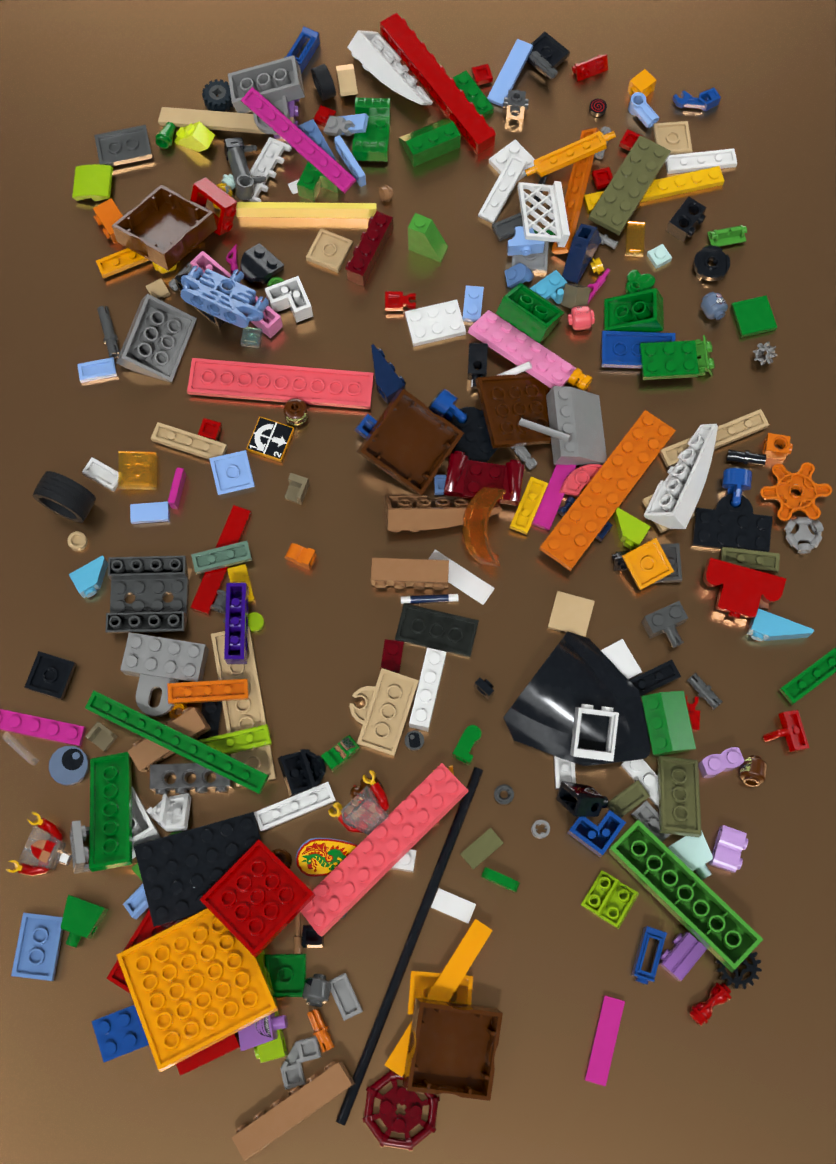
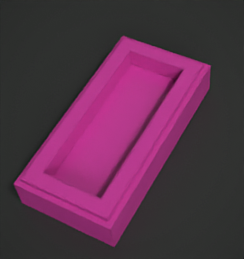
M177 467L168 498V503L172 509L178 510L187 476L184 468Z

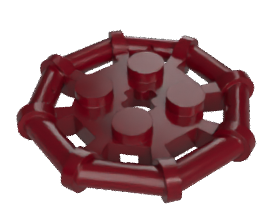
M389 1069L388 1073L366 1088L367 1095L362 1121L366 1123L382 1148L386 1146L407 1149L410 1152L432 1132L435 1133L440 1098L436 1094L424 1093L427 1099L421 1100L416 1092L407 1091L405 1087L398 1086L397 1079L403 1080L404 1075L401 1077ZM391 1081L393 1088L384 1095L381 1094L379 1090ZM375 1097L381 1100L379 1113H373ZM397 1104H400L401 1106L404 1104L406 1105L407 1108L405 1109V1115H402L401 1113L397 1114L395 1112L397 1110ZM429 1105L428 1120L425 1121L421 1119L423 1106ZM381 1118L388 1128L384 1134L374 1120ZM418 1124L424 1127L411 1138L410 1130ZM391 1131L405 1133V1140L389 1138Z

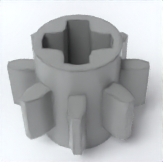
M769 341L764 345L762 343L758 344L757 347L759 349L753 351L756 356L754 360L760 361L761 365H764L766 361L768 364L773 363L772 358L778 356L775 353L776 346H770Z

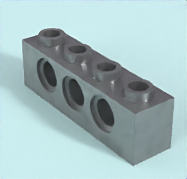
M197 763L150 765V789L155 791V794L160 795L168 794V791H175L176 794H186L188 790H195V793H207V789H215V792H227V789H233V781L215 773L216 780L208 783L207 776L215 772ZM190 774H196L195 782L187 783V777ZM170 775H176V781L173 784L167 783Z

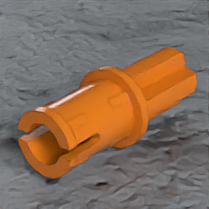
M313 1009L309 1011L307 1016L314 1030L313 1035H316L322 1052L334 1048L335 1045L327 1030L329 1027L325 1026L319 1010Z

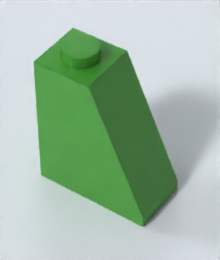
M415 213L408 226V250L441 263L448 245L432 219Z

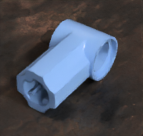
M636 92L631 96L628 105L629 113L637 116L645 127L650 129L660 117L648 105L646 96L643 93Z

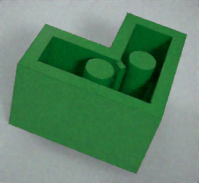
M307 162L297 183L298 195L300 197L315 202L321 188L336 193L339 192V188L312 164Z

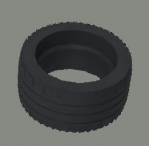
M52 471L45 472L33 493L34 499L44 507L62 517L79 523L86 519L96 500L95 495L84 486Z

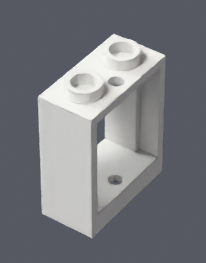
M581 704V708L575 707L570 755L573 757L613 761L619 713L613 712L614 708L601 706V710L593 709L594 705ZM582 713L609 716L606 751L578 748Z

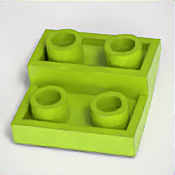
M100 164L76 166L72 198L76 201L92 198L94 201L109 199L113 167Z
M601 870L581 906L619 929L639 893Z

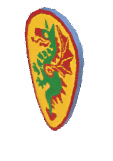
M333 838L309 839L298 849L296 865L307 876L329 875L358 845Z

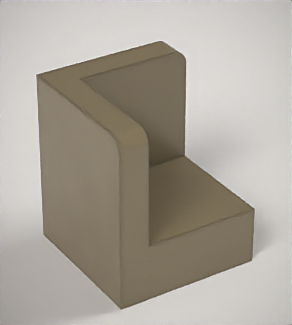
M565 284L562 305L571 309L573 307L587 306L591 288L580 284Z
M290 473L288 478L289 486L284 497L286 500L302 505L310 486L308 478Z
M99 721L85 736L105 752L118 738L116 734Z

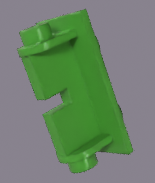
M739 225L709 231L707 234L711 246L721 247L746 242L744 233H747V227Z
M703 335V341L701 339L695 340L697 357L701 356L700 359H697L699 376L705 375V372H709L713 376L712 369L715 368L714 359L710 357V352H713L712 343Z

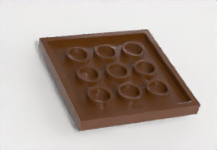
M530 374L477 377L475 382L492 448L551 443V436L519 425L520 419L523 418L549 427L546 395L550 390L547 385Z

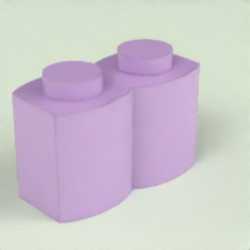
M732 747L720 754H712L705 757L698 763V767L703 778H712L722 771L734 770L744 762V758L738 747Z
M725 825L720 826L712 851L713 859L710 860L709 865L731 873L740 870L743 858H740L742 850L745 851L748 845L747 833Z

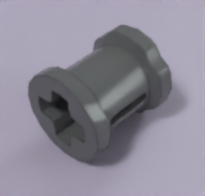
M217 590L216 593L218 595L210 608L221 614H226V591Z

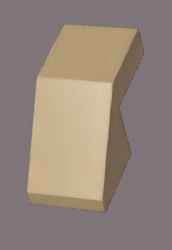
M353 64L336 66L340 95L358 94Z

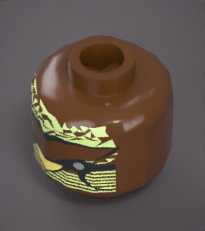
M293 398L285 403L283 412L289 424L299 426L306 422L308 409L305 402L298 398Z
M751 755L745 758L741 764L739 776L744 784L752 787L759 786V784L765 782L768 766L761 757Z

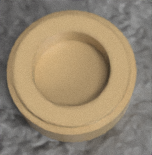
M76 531L69 535L67 542L72 550L82 551L87 547L88 539L84 533Z

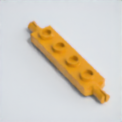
M613 130L604 135L598 131L534 160V166L525 169L527 177L534 173H538V175L543 177L607 149V141L616 138L615 132Z

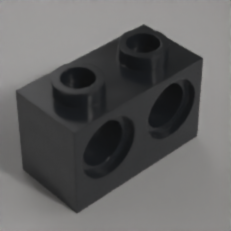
M688 196L669 221L666 231L682 242L687 237L691 238L696 231L695 227L697 224L701 225L706 217L704 215L706 207Z

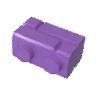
M680 932L673 940L675 945L672 949L669 950L667 948L660 957L662 961L659 965L677 981L683 980L707 950L689 932H684V934Z

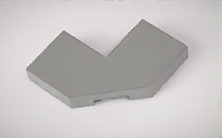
M316 1036L296 1041L280 1069L285 1090L305 1085L306 1081L302 1062L322 1057Z

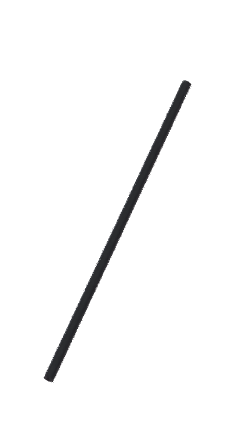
M474 767L466 787L469 792L460 802L352 1079L355 1084L348 1089L336 1119V1122L346 1125L483 774V770Z

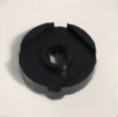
M706 246L697 252L693 261V268L699 279L717 281L724 278L730 267V258L728 254L726 255L722 252L723 249L718 246ZM712 260L716 266H709V261Z

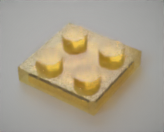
M118 451V489L157 490V452Z

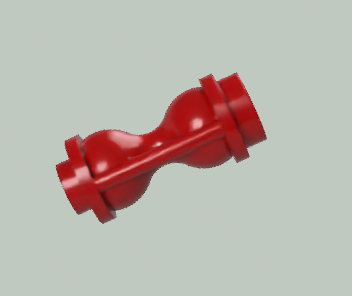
M716 982L710 990L709 999L692 1006L689 1015L698 1025L707 1024L712 1016L713 1007L718 1004H724L732 998L730 996L731 990L723 982L721 984Z

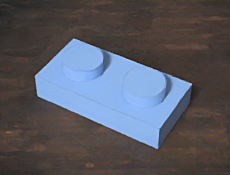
M466 285L463 321L476 322L481 317L484 287Z

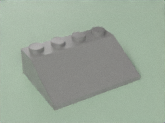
M146 294L139 304L116 363L131 371L171 383L197 318Z
M553 386L546 395L549 427L572 435L570 442L551 437L554 465H603L607 460L599 395L573 387Z

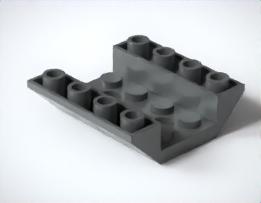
M186 556L108 557V577L111 579L110 613H106V633L185 630L188 619L189 592ZM172 594L174 596L173 600L169 603L164 602L165 595ZM128 595L135 596V601L133 603H126V597Z

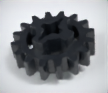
M750 953L747 957L751 964L745 959L740 964L742 969L736 968L731 972V977L726 972V967L719 960H716L715 963L719 964L720 968L715 969V971L722 973L719 979H726V986H730L733 983V989H738L739 984L742 989H746V983L753 986L752 979L759 980L756 972L762 971V969L757 967L761 960H755L754 958L758 953ZM746 972H750L748 977L743 979V975Z

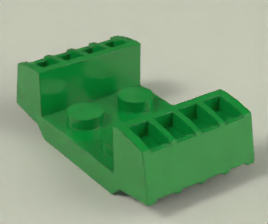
M355 97V114L366 113L369 116L366 132L354 134L352 155L356 161L388 162L390 98Z

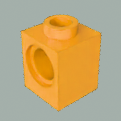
M644 69L630 80L628 92L630 96L636 92H641L647 97L654 91L657 80Z

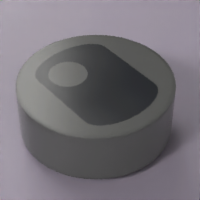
M416 730L408 732L405 736L406 747L411 751L420 750L424 745L422 733Z

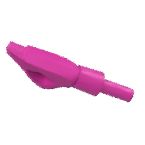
M237 244L226 256V261L231 264V274L235 269H238Z
M609 268L604 271L602 276L598 277L595 284L587 286L593 289L589 295L588 304L606 281L605 278L610 272Z

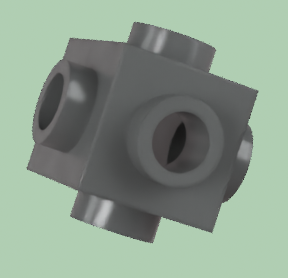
M508 91V97H504V108H507L506 118L523 119L524 110H528L529 99H525L526 91Z

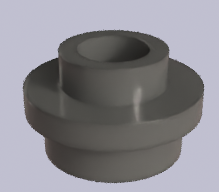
M506 784L499 785L494 792L495 800L502 805L509 804L514 798L513 789ZM502 791L507 792L508 797L502 798L500 796V793Z

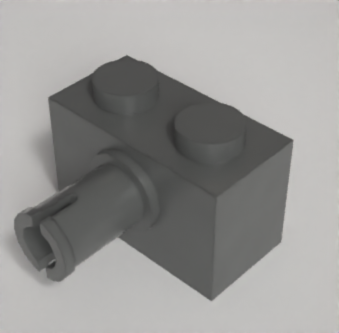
M677 601L644 616L641 623L650 639L666 633L672 648H675L677 645L680 646L684 643L676 627L684 624L688 616L680 601Z

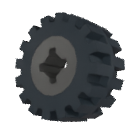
M215 79V82L211 80L209 85H205V88L202 90V96L208 110L225 112V110L229 111L230 107H233L230 86L227 81Z

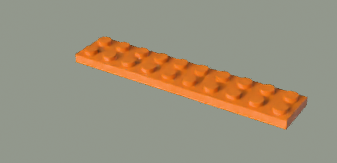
M645 410L539 549L571 571L676 430Z

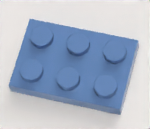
M23 913L11 976L54 981L63 929H61L63 917Z

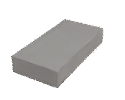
M346 973L329 980L331 983V993L344 1021L363 1012Z

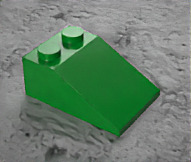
M654 288L604 299V331H664L663 297L658 289Z

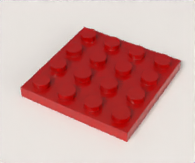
M258 840L200 898V901L256 958L316 895L273 852Z

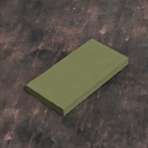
M659 756L657 763L660 833L700 837L702 832L698 760Z

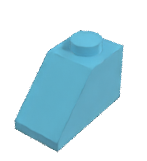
M103 555L69 574L76 589L83 598L94 596L97 590L101 588L108 567V562Z

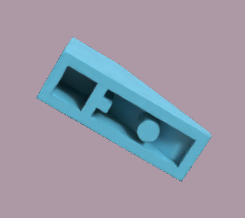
M758 608L757 615L752 618L747 634L757 641L808 638L814 632V629Z

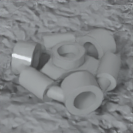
M797 516V519H790L786 524L784 530L787 536L785 538L791 547L798 550V553L808 554L813 548L818 547L822 540L821 534L824 528L819 520L814 521L808 517ZM798 524V531L795 534L791 533L794 526ZM809 524H810L811 530L813 531V533H814L815 535H813V534L810 532V530H809V528H808V525H809ZM799 541H807V542H809L810 544H808V543L798 544V542H799Z

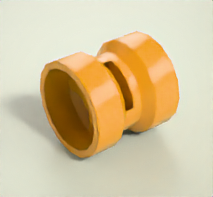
M576 368L567 383L586 391L593 378L590 375L583 374L581 369Z

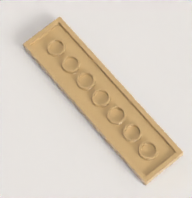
M249 626L247 664H227L224 660L225 631L212 633L211 639L218 680L247 679L248 700L222 701L227 733L266 725ZM270 745L231 754L232 758L269 775L267 781L276 779Z

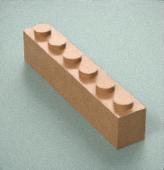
M332 1061L324 1067V1073L319 1076L315 1073L306 1080L307 1085L302 1088L300 1086L295 1087L288 1092L290 1096L284 1101L282 1098L271 1104L272 1109L267 1113L264 1110L253 1117L254 1122L247 1126L244 1123L235 1130L237 1134L231 1138L244 1161L257 1154L355 1084L342 1061L338 1063Z

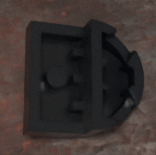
M258 243L244 252L240 263V271L243 272L244 279L248 282H262V285L269 282L272 276L284 269V264Z
M301 749L298 752L278 758L289 796L316 787L321 783L325 775L324 761L319 755L310 752L309 749Z

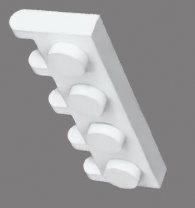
M269 137L250 170L251 177L265 176L266 181L269 176L275 178L277 175L273 171L277 163H284L285 160L281 155L284 150L290 152L292 147ZM266 182L254 184L253 197L248 201L261 202L258 195L261 190L264 192L268 191L269 188L265 185Z

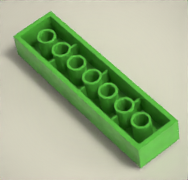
M639 820L610 847L609 853L731 972L763 940L758 933Z

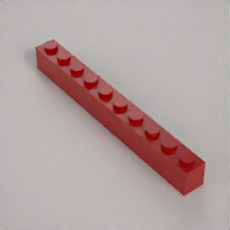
M396 12L381 21L380 34L400 56L404 64L449 120L454 122L458 131L477 155L495 144V130L488 126L484 116L476 111L474 104L467 100L462 90L458 89L454 79L446 74L444 67L437 63L432 53L428 52L424 42H420L415 31L407 26L406 20L403 17L401 18Z

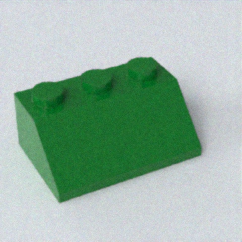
M444 118L399 137V141L413 167L460 148L461 134L453 121Z
M519 283L503 296L496 312L503 320L508 321L538 343H541L549 336L565 313L522 283Z
M684 691L659 692L641 696L654 756L659 757L696 749Z

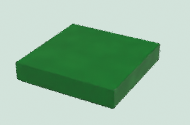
M767 295L731 304L741 338L777 329Z
M265 954V967L268 969V981L270 975L274 992L273 997H302L306 980V954Z

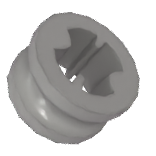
M545 820L535 821L531 827L532 835L538 839L545 838L550 832L549 823ZM543 824L546 832L538 834L536 832L538 829H535L536 825L540 826Z

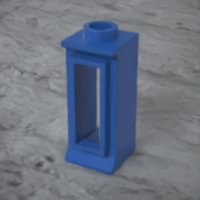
M303 26L287 56L284 57L295 55L301 69V74L320 44L319 33ZM309 38L310 40L308 41V43H307V45L305 46L304 50H303L302 53L300 54L299 58H297V57H296L297 54L299 53V51H300V49L302 48L303 44H304V43L307 41V39Z
M648 926L644 927L631 976L636 977L635 981L648 985V981H655L667 932ZM649 938L659 940L651 972L649 973L641 970Z

